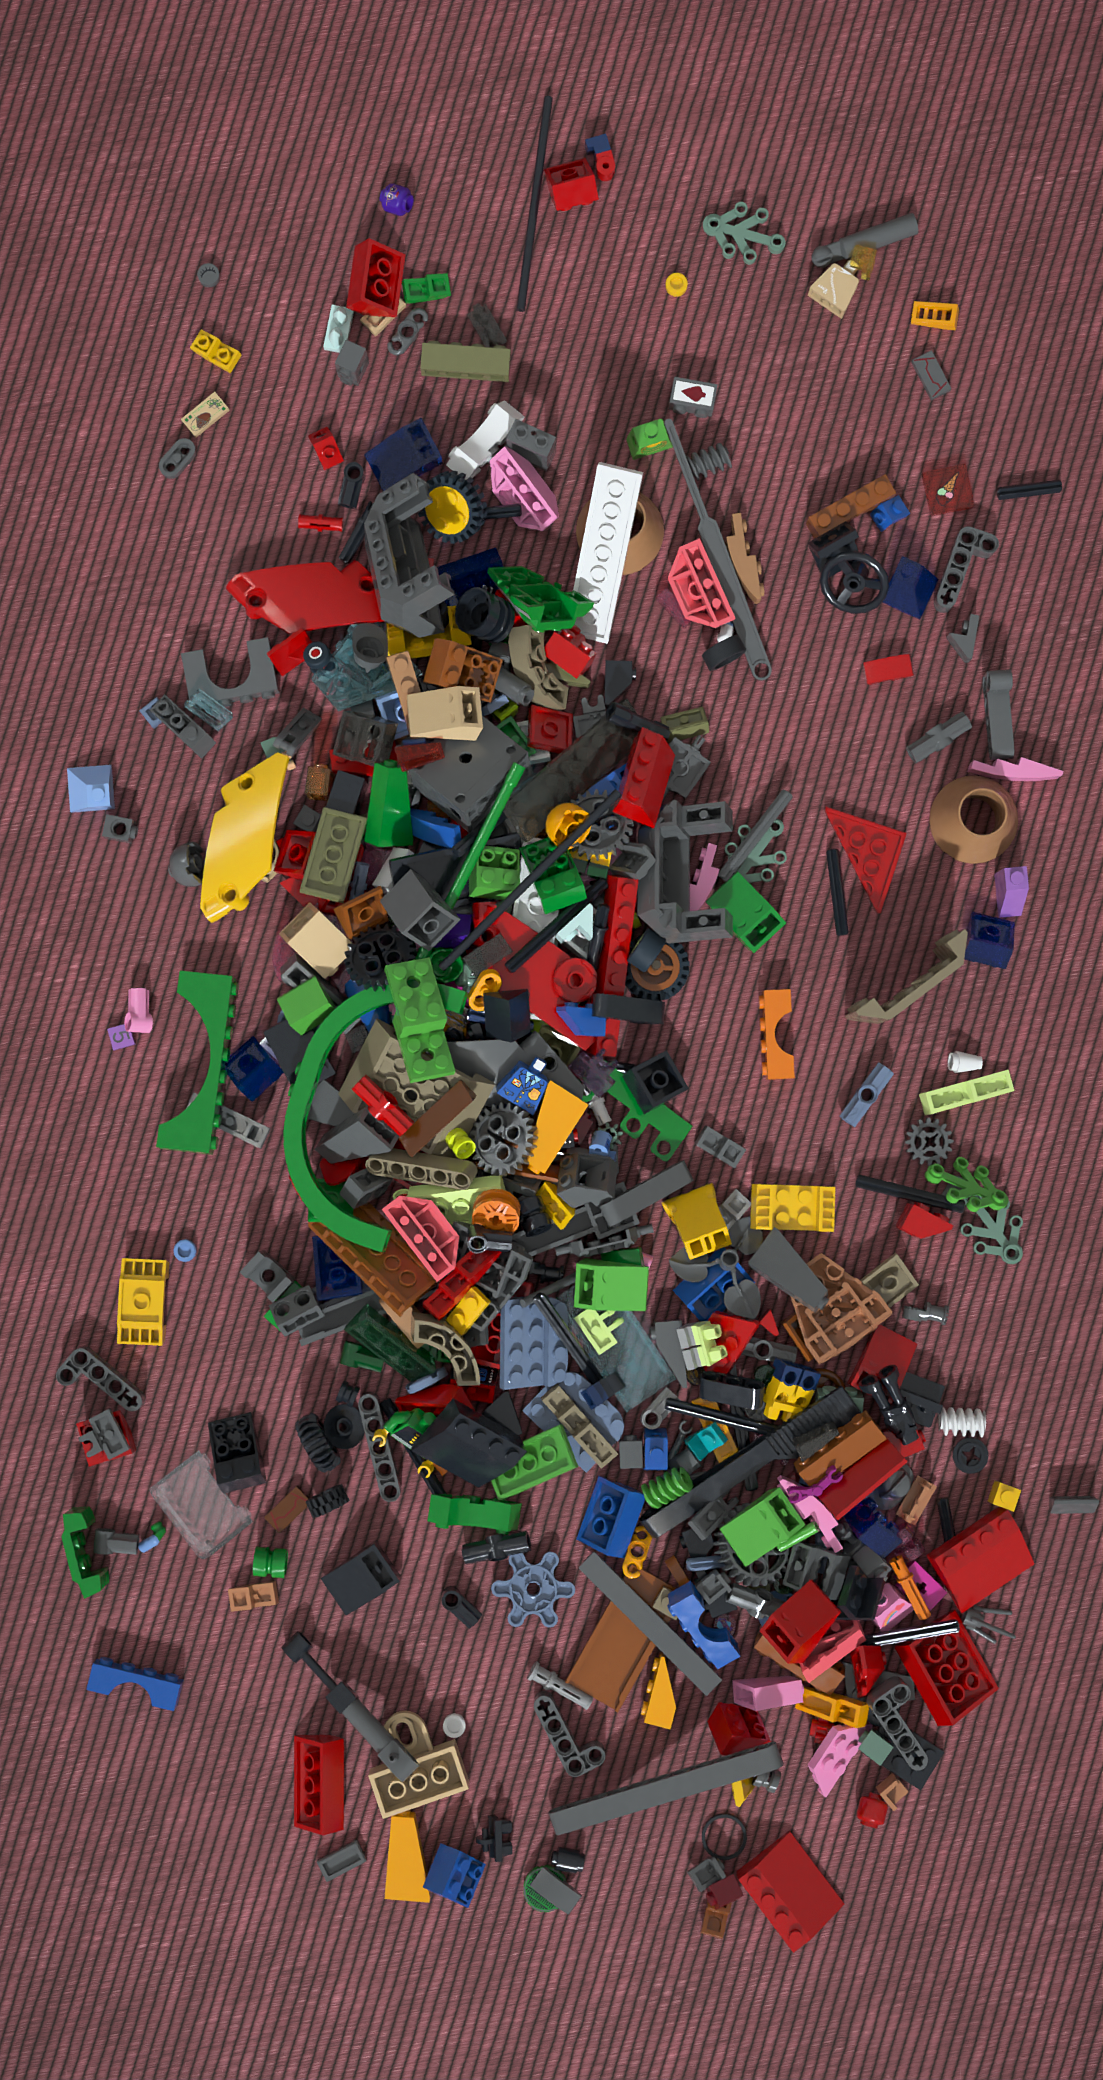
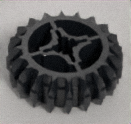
M314 1413L301 1417L295 1423L300 1442L311 1461L323 1473L335 1469L341 1463L338 1449L328 1441L321 1419Z

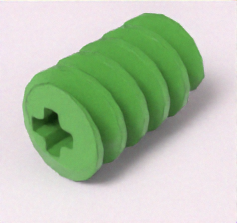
M680 1467V1472L676 1468L671 1469V1474L666 1471L664 1479L660 1475L657 1476V1483L654 1480H650L649 1486L645 1483L641 1485L644 1498L652 1508H660L663 1504H668L670 1500L683 1496L685 1492H690L693 1488L691 1478L683 1467Z

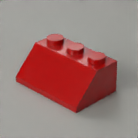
M370 238L356 245L346 308L362 315L396 317L406 254Z

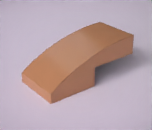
M276 1581L228 1589L231 1612L277 1605L279 1603Z

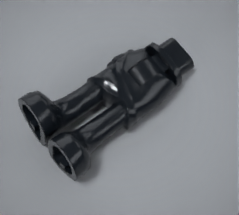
M888 1365L882 1368L878 1375L890 1393L893 1404L889 1403L877 1376L869 1375L861 1379L858 1385L862 1392L872 1395L876 1400L889 1432L895 1434L897 1439L900 1438L903 1445H908L919 1438L916 1432L917 1426L906 1397L902 1396L898 1386L899 1370L896 1365Z

